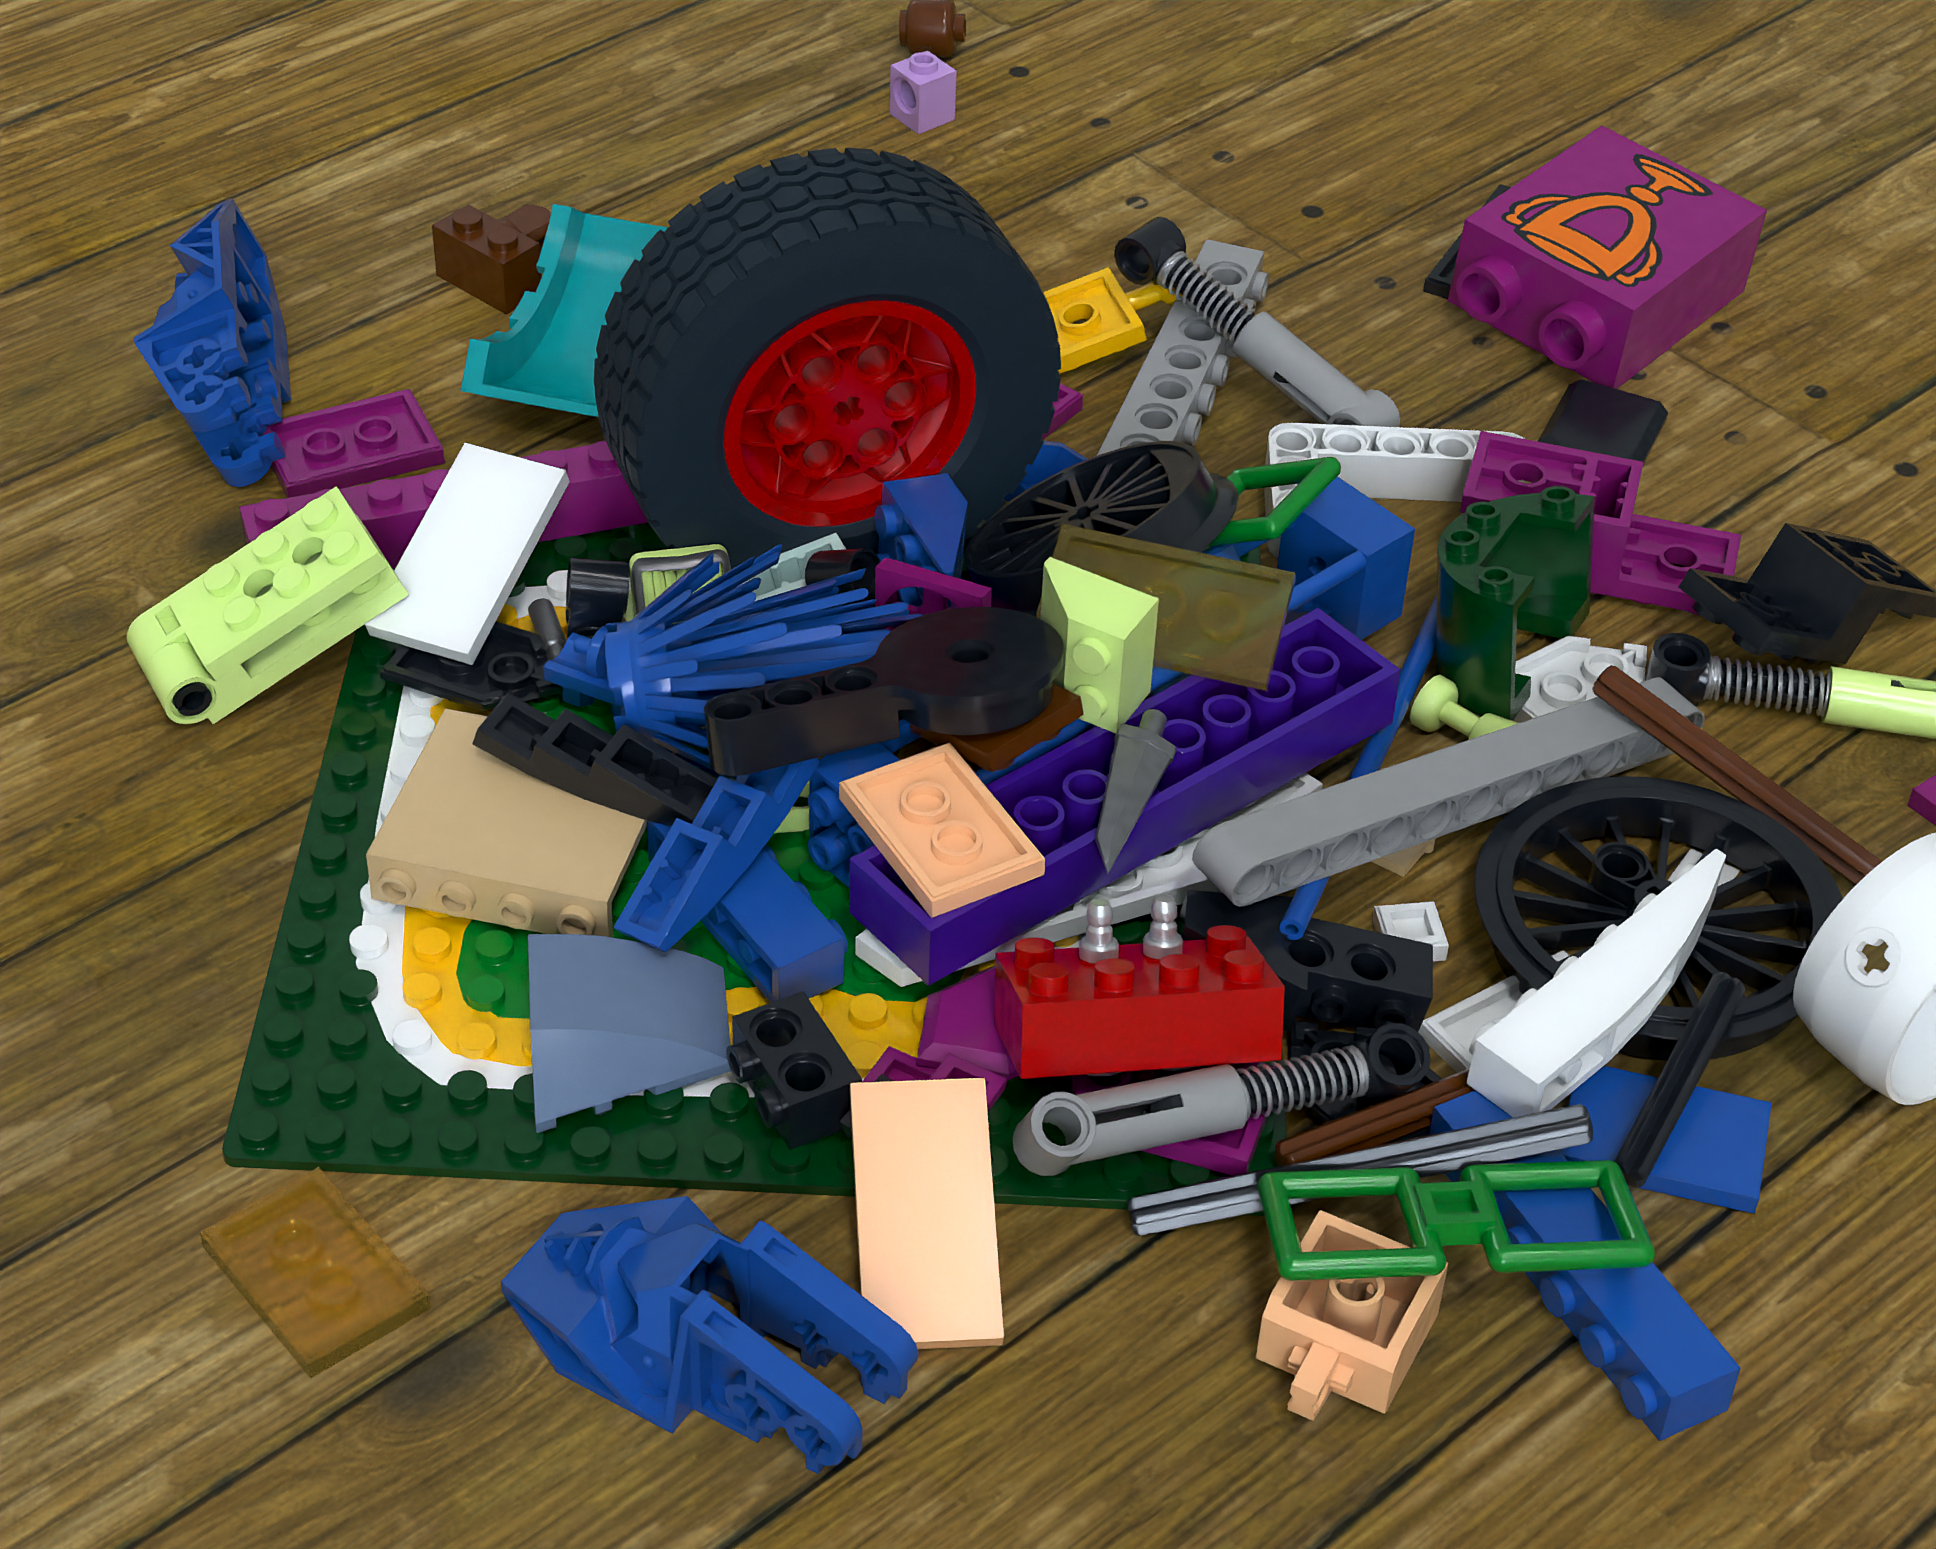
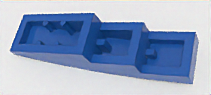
M818 758L747 775H740L735 781L720 775L692 824L676 818L613 928L623 935L666 953L709 913L747 870L786 818L821 761Z

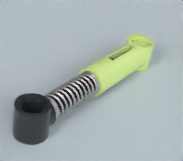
M1684 633L1662 635L1655 641L1652 649L1646 680L1661 677L1695 706L1706 698L1708 700L1713 698L1717 701L1719 695L1724 696L1725 703L1728 702L1729 697H1734L1735 704L1739 703V698H1742L1746 706L1750 700H1755L1754 705L1756 707L1759 706L1760 701L1765 702L1766 709L1770 707V703H1775L1776 710L1780 709L1781 704H1784L1787 712L1791 706H1796L1795 710L1797 713L1801 711V707H1805L1808 715L1812 709H1816V714L1818 716L1821 715L1822 723L1936 739V681L1833 666L1829 668L1828 673L1824 677L1821 671H1818L1814 676L1810 669L1803 675L1801 668L1796 669L1793 674L1790 666L1783 672L1781 666L1777 665L1772 671V666L1769 663L1762 669L1761 664L1757 662L1752 668L1748 660L1743 666H1741L1739 659H1736L1731 665L1728 657L1724 660L1718 656L1712 657L1709 648L1703 641Z

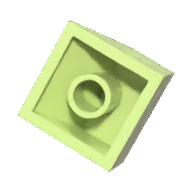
M1049 557L1044 562L1040 619L1051 625L1058 632L1064 647L1063 667L1058 676L1053 680V684L1081 696L1084 715L1078 719L1116 734L1119 725L1126 723L1151 691L1159 598Z

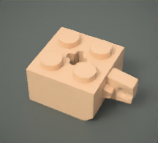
M1319 1210L1300 1243L1303 1252L1411 1248L1322 1210ZM1446 1262V1266L1440 1274L1434 1276L1288 1281L1281 1276L1269 1297L1262 1316L1256 1359L1295 1375L1290 1389L1292 1397L1288 1402L1287 1410L1314 1421L1331 1391L1385 1414L1438 1316L1448 1263Z

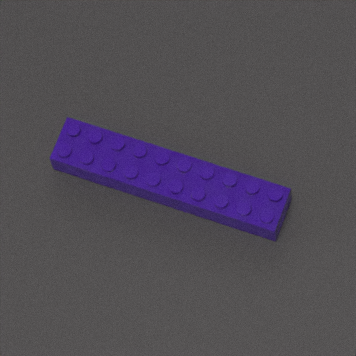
M1316 608L1146 699L1126 721L1125 724L1139 727L1145 711L1149 709L1161 711L1167 718L1162 737L1175 745L1177 750L1172 763L1168 765L1108 874L1095 842L1116 734L1096 726L986 785L988 790L1045 858V872L1043 876L931 918L874 845L850 858V914L929 986L1392 724L1401 669L1329 615Z

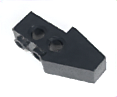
M1187 890L1176 922L1177 933L1181 935L1183 941L1207 939V930L1214 926L1229 925L1245 930L1246 937L1252 940L1285 986L1283 1031L1291 1032L1298 1015L1352 1028L1367 1027L1378 1029L1389 1023H1402L1419 1032L1433 999V944L1316 918L1310 919L1304 935L1300 939L1290 940L1287 938L1288 935L1280 932L1279 926L1293 897L1272 896L1239 907L1234 905L1222 892Z

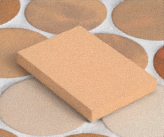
M950 742L839 782L840 801L931 918L1044 875L1045 858Z

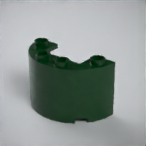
M1551 486L1542 490L1541 493L1510 496L1490 502H1475L1466 508L1465 513L1454 519L1441 534L1437 550L1436 673L1456 684L1459 693L1457 703L1480 716L1491 713L1513 721L1531 694V677L1515 673L1517 629L1564 638L1566 636H1574L1589 615L1595 496L1575 494L1572 489L1564 486Z

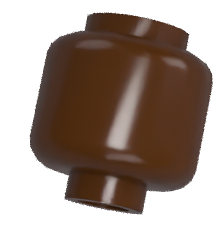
M911 0L907 10L900 11L901 47H908L910 55L929 51L937 58H949L954 55L957 42L966 41L965 14H957L956 6L952 0Z

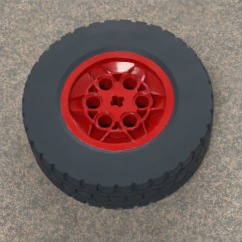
M836 148L808 151V156L801 157L796 153L770 160L771 166L764 168L761 164L734 175L735 181L727 185L723 181L699 196L700 202L694 206L689 203L668 221L670 227L665 232L660 229L641 250L643 254L641 260L634 259L620 281L622 290L621 292L615 291L606 311L605 319L607 325H601L596 347L598 358H595L594 362L596 405L599 422L609 450L647 521L660 540L669 549L720 544L727 550L731 569L752 556L755 559L777 545L782 544L781 553L837 533L846 549L866 548L878 554L879 536L875 527L874 514L876 507L882 504L883 482L948 473L968 502L966 540L979 529L978 524L982 520L987 522L1005 503L1004 497L1007 493L1013 494L1027 474L1025 470L1027 464L1032 465L1044 443L1042 434H1048L1055 413L1052 402L1058 401L1061 380L1058 372L1061 369L1059 337L1051 309L1038 281L990 215L969 192L936 169L916 160L912 162L906 156L881 151L878 155L872 149L845 148L844 153H840Z

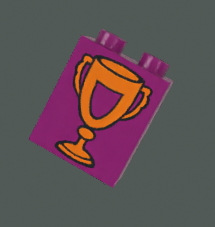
M1601 125L1465 219L1448 302L1463 309L1476 320L1486 322L1544 354L1557 365L1571 369L1594 383L1618 389L1744 292L1767 210Z

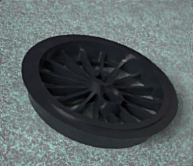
M1621 776L1582 780L1550 789L1525 801L1496 825L1485 841L1477 861L1475 897L1481 920L1491 938L1498 963L1507 978L1515 976L1519 980V991L1522 994L1531 988L1539 990L1553 979L1556 971L1566 959L1571 956H1576L1577 958L1582 956L1593 947L1599 935L1612 924L1616 926L1621 925L1633 915L1638 904L1651 893L1658 895L1671 885L1672 882L1665 880L1669 840H1674L1706 850L1697 863L1712 851L1718 849L1726 855L1725 860L1747 873L1717 887L1715 898L1698 941L1672 986L1680 1007L1658 1005L1647 1022L1622 1047L1619 1053L1668 1061L1699 1003L1687 974L1704 990L1707 988L1712 976L1718 972H1726L1732 978L1740 979L1745 985L1757 990V992L1747 997L1743 994L1711 1059L1727 1057L1755 1048L1777 1036L1799 1016L1793 1003V989L1799 967L1819 929L1843 900V897L1832 875L1817 855L1801 839L1773 818L1737 799L1700 786L1660 778ZM1623 835L1651 836L1658 839L1655 873L1645 853L1639 848L1627 844ZM1603 837L1606 844L1600 846L1594 855L1579 842L1584 839ZM1556 851L1588 882L1542 861L1540 858L1549 852ZM1525 878L1566 899L1513 890V887L1518 879ZM1761 889H1767L1779 902V904L1721 909ZM1521 916L1567 925L1527 928ZM1792 926L1796 930L1799 941L1745 931ZM1587 947L1560 961H1556L1546 952L1547 950ZM1746 957L1797 967L1783 976Z

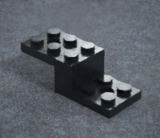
M1789 523L1784 524L1750 579L1690 568L1678 588L1695 600L1692 605L1694 611L1713 623L1722 624L1723 622L1735 632L1732 640L1744 650L1757 656H1762L1764 652H1771L1788 661H1791L1794 656L1801 657L1815 665H1820L1822 661L1846 664L1878 614H1884L1887 609L1908 619H1911L1914 614L1936 618V590L1869 540Z

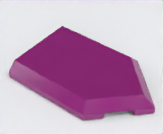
M995 965L928 995L916 1065L937 1069L949 1053L1002 1076L1007 1081L1019 1076L994 1026Z

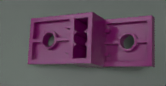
M1480 431L1460 507V513H1465L1466 508L1475 502H1490L1510 496L1541 493L1542 490L1551 486H1564L1572 489L1575 494L1595 496L1590 593L1629 599L1640 604H1654L1684 610L1695 615H1699L1692 608L1695 600L1678 588L1690 568L1734 576L1741 540L1740 534L1633 514L1644 463L1642 461ZM1517 480H1524L1531 483H1523ZM1671 564H1681L1686 567H1677Z

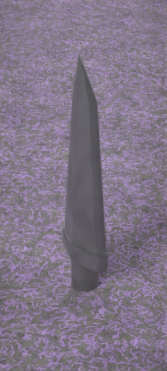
M1149 709L1145 711L1139 727L1127 724L1119 725L1114 737L1115 746L1095 842L1107 874L1168 765L1172 763L1177 750L1175 745L1162 737L1167 718L1159 710Z

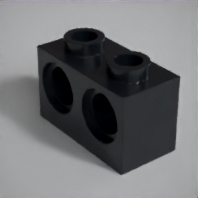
M804 991L732 1016L733 1045L728 1046L726 1049L729 1067L737 1082L740 1084L747 1082L755 1094L757 1111L764 1125L768 1129L776 1127L790 1150L843 1130L839 1121L851 1109L850 1083H862V1078Z

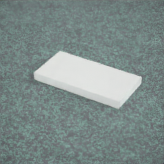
M464 443L394 570L409 595L367 622L365 626L369 635L473 665L570 482L566 470Z

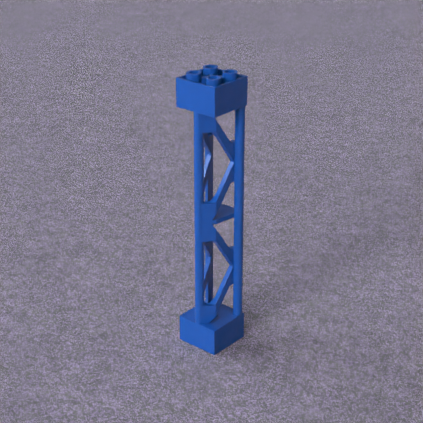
M1337 477L1281 535L1276 579L1242 573V562L1239 558L1269 540L1211 546L1202 551L1177 571L1142 591L1159 598V602H1161V612L1157 616L1154 656L1205 588L1259 598L1265 604L1163 663L1153 658L1151 691L1144 701L1316 608L1322 610L1361 640L1401 617L1415 528ZM905 719L899 721L900 738L826 755L819 759L821 762L810 778L808 796L809 854L819 868L824 871H830L849 889L850 858L874 846V843L840 801L839 782L900 761L893 752L920 737L911 732L910 724ZM1077 719L1062 728L1060 734L1054 739L1040 742L1016 757L1014 763L1008 768L994 772L979 768L974 773L986 786L1096 726Z

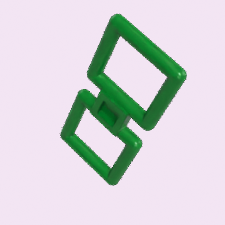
M1323 457L1235 469L1226 478L1236 486L1239 496L1245 490L1292 484L1298 485L1266 517L1230 521L1218 537L1207 547L1277 539L1338 477L1341 472L1340 462L1334 457Z
M1612 1160L1469 1165L1462 1170L1460 1182L1421 1183L1418 1173L1408 1167L1269 1172L1260 1177L1257 1185L1279 1274L1288 1281L1434 1276L1440 1274L1446 1266V1257L1442 1246L1482 1244L1490 1267L1499 1273L1641 1268L1649 1266L1655 1258L1654 1246L1622 1170ZM1599 1188L1620 1240L1512 1244L1493 1191ZM1397 1195L1413 1248L1303 1252L1289 1199Z

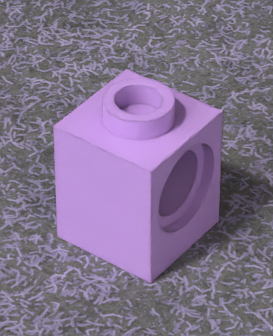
M929 51L915 53L910 58L892 64L890 68V114L917 134L955 120L957 71Z

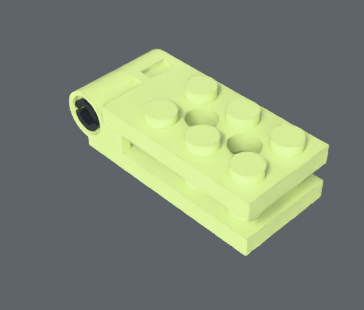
M336 486L142 613L130 625L127 632V642L163 709L172 721L179 724H194L208 718L212 724H215L408 596L409 593L367 528L354 513Z

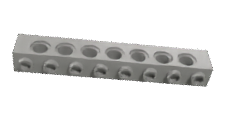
M1206 239L1194 265L1200 264V271L1207 270V276L1213 275V283L1220 281V288L1227 286V294L1234 292V299L1241 298L1240 305L1248 303V310L1255 309L1256 312V302L1262 303L1265 299L1269 284V273L1262 272L1264 251ZM1175 300L1097 455L1147 442L1175 441L1193 446L1197 443L1201 430L1202 415H1210L1215 400L1216 385L1223 387L1229 370L1230 357L1237 358V355L1233 353V344H1231L1230 339H1225L1223 333L1217 332V328H1211L1210 322H1204L1203 317L1197 316L1196 311H1190L1189 305H1183L1182 300Z

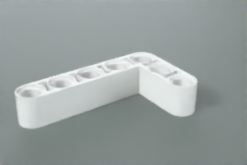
M1282 423L1273 427L1269 432L1265 465L1334 457L1341 465V472L1338 477L1369 498L1461 502L1480 431ZM1485 431V432L1496 433V434H1501V435H1506V436H1511V437H1516V438H1522V439H1524L1522 436H1519V435H1517V434H1515V433L1500 432V431ZM1298 484L1264 488L1266 516ZM1281 536L1267 541L1269 551L1276 558L1279 555Z

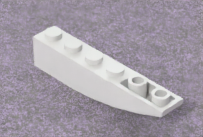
M1715 849L1696 865L1692 863L1686 864L1677 873L1670 886L1658 895L1654 893L1647 895L1638 904L1633 915L1621 925L1616 926L1612 924L1599 935L1593 947L1579 958L1571 956L1566 959L1556 971L1553 979L1539 990L1535 988L1527 990L1516 1002L1513 1010L1499 1022L1489 1021L1484 1024L1472 1039L1469 1047L1472 1060L1467 1084L1514 1118L1551 1110L1608 1063L1647 1022L1678 978L1698 941L1710 911L1726 855Z

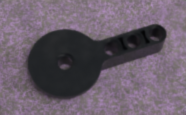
M964 607L922 615L892 630L881 641L875 655L862 662L725 693L709 700L704 706L710 766L716 773L722 775H747L900 738L899 715L907 722L922 729L953 735L994 733L1022 725L1042 713L1051 702L1053 680L1060 673L1064 663L1063 641L1058 632L1045 621L1032 615L1009 609Z

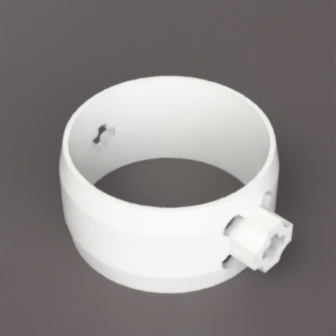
M1936 833L1921 837L1893 853L1870 871L1844 897L1811 942L1799 967L1793 989V1003L1796 1013L1815 1039L1863 1083L1903 1105L1919 1104L1936 1098ZM1885 941L1889 946L1884 954L1885 959L1890 963L1888 969L1885 972L1873 969L1867 974L1864 967L1868 959L1862 953L1866 944L1880 946Z

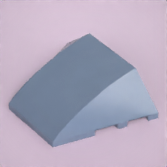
M528 934L530 1031L536 1133L555 1128L556 1118L589 1107L593 1108L595 1114L611 1110L612 1100L647 1089L651 1093L658 1095L731 1071L726 1054V1049L730 1046L723 967L684 951L670 948L665 953L637 941L594 935Z

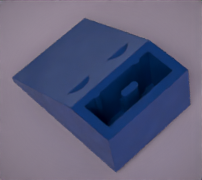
M948 473L883 482L882 504L876 507L874 514L875 527L879 536L877 556L880 561L886 557L961 579L968 502ZM907 587L898 590L897 601L920 607L923 604V587ZM948 599V606L951 609L957 608V606Z

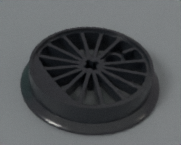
M1156 441L1131 445L1079 462L1019 494L1000 508L976 531L967 545L964 561L973 583L992 588L991 607L1019 611L1040 619L1044 562L1049 557L1142 592L1177 571L1211 544L1233 517L1238 505L1239 495L1233 482L1226 477L1209 472L1198 452L1188 444L1175 441Z

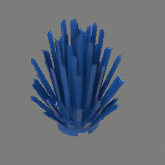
M782 544L775 546L755 559L752 556L700 588L719 573V562L713 563V553H711L694 568L687 571L632 620L606 624L608 633H605V656L609 688L613 689L616 707H621V715L613 717L616 732L625 724L670 752L676 753L677 756L692 765L718 777V774L710 766L708 755L682 744L685 743L708 751L706 729L701 727H706L704 706L709 700L725 693L867 660L875 655L881 641L891 632L886 629L887 627L900 626L907 621L922 616V614H909L907 609L909 605L906 602L873 607L877 599L843 605L863 600L869 591L866 588H860L837 594L839 588L835 586L862 579L866 568L755 601L756 594L752 591L759 588L761 578L753 577L778 564ZM724 775V776H726V777H728V778H731V779H733V780H736V778L738 777V776H728V775Z

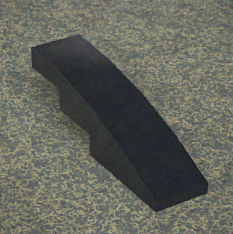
M510 693L505 695L479 726L472 744L520 771L584 800L640 819L669 826L673 825L676 818L692 824L717 781L713 776L625 724L612 736L566 708L554 720Z

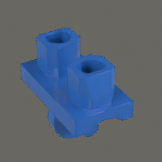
M602 626L592 639L572 633L567 638L560 654L555 659L548 660L543 666L544 680L562 686L564 702L583 707L591 705L597 698L611 703V713L613 716L621 715V707H616L613 689L609 688L605 656V633H608L607 627Z

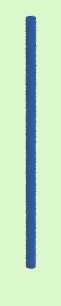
M1437 594L1401 668L1393 723L1368 737L1349 780L1380 770L1436 649ZM1330 876L1297 887L1279 926L1280 932L1288 935V939L1298 940L1304 935Z

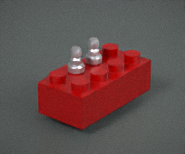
M1158 895L1154 898L1151 906L1153 921L1150 924V932L1143 938V943L1119 945L1117 939L1112 937L1113 928L1110 924L1113 921V910L1110 901L1094 899L1090 902L1087 909L1089 925L1086 927V936L1079 942V948L1054 949L1055 945L1052 941L1031 937L1018 940L1015 943V952L995 953L994 1026L1021 1079L1083 1074L1111 1076L1125 1071L1153 1069L1183 1071L1196 1066L1279 1061L1282 1058L1285 986L1252 940L1246 937V931L1242 928L1229 925L1214 926L1207 930V939L1183 941L1181 935L1177 933V924L1174 921L1177 917V905L1172 896Z

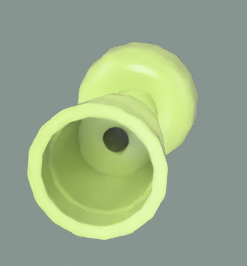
M1442 675L1434 676L1423 686L1413 703L1410 713L1411 724L1423 731L1433 732L1447 724L1469 737L1468 740L1518 724L1491 713L1479 717L1457 704L1459 693L1456 684Z

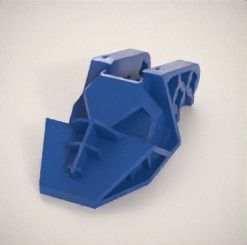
M230 199L215 206L170 245L186 273H177L175 291L171 299L160 305L153 326L135 336L134 343L224 481L230 486L241 487L258 481L267 473L273 461L285 458V449L281 445V440L277 433L263 434L267 426L283 421L282 403L291 400L286 329L267 255L234 199Z
M688 1196L561 1213L501 1281L503 1295L556 1373L672 1434L692 1409L759 1443L763 1436L771 1439L778 1428L783 1427L786 1429L787 1435L793 1444L806 1455V1468L818 1475L825 1465H838L846 1455L853 1459L857 1457L862 1450V1425L853 1408L841 1397L765 1340L764 1337L773 1334L800 1348L801 1362L814 1369L819 1364L826 1368L834 1356L836 1357L840 1353L848 1358L851 1365L861 1373L863 1394L883 1404L886 1403L891 1395L900 1399L907 1390L908 1372L917 1362L919 1355L916 1343L901 1325L769 1224L760 1220L742 1243L724 1235ZM712 1294L740 1307V1320L713 1300Z

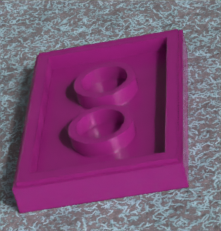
M410 389L284 418L282 422L267 426L263 434L276 432L281 440V445L285 449V458L273 461L271 467L287 498L313 494L324 489H333L336 486L338 489L347 488L445 463L444 449Z

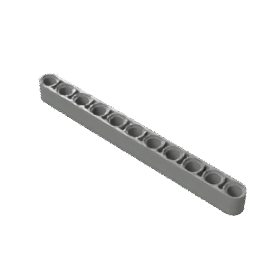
M1657 677L1640 682L1642 686L1702 729L1705 721L1704 713L1664 679ZM1595 697L1223 822L1213 827L1200 839L1193 851L1192 861L1234 905L1239 907L1246 906L1508 813L1530 798L1550 789L1577 781L1609 777L1673 754L1674 752L1602 699Z

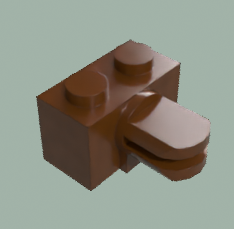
M469 204L457 209L449 216L432 225L436 276L506 315L511 313L518 306L525 291L535 293L542 279V275L538 273L536 265L545 240L551 212L544 207L527 204L496 220Z

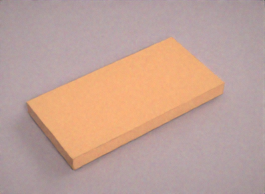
M985 1078L850 1083L860 1295L901 1325L911 1335L917 1345V1349L1003 1345L1004 1332Z

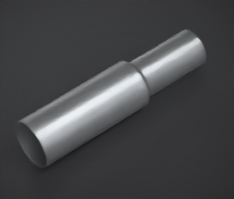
M540 598L529 605L528 613L536 634L540 635L545 646L547 658L553 660L564 648L566 638L553 603L548 599Z

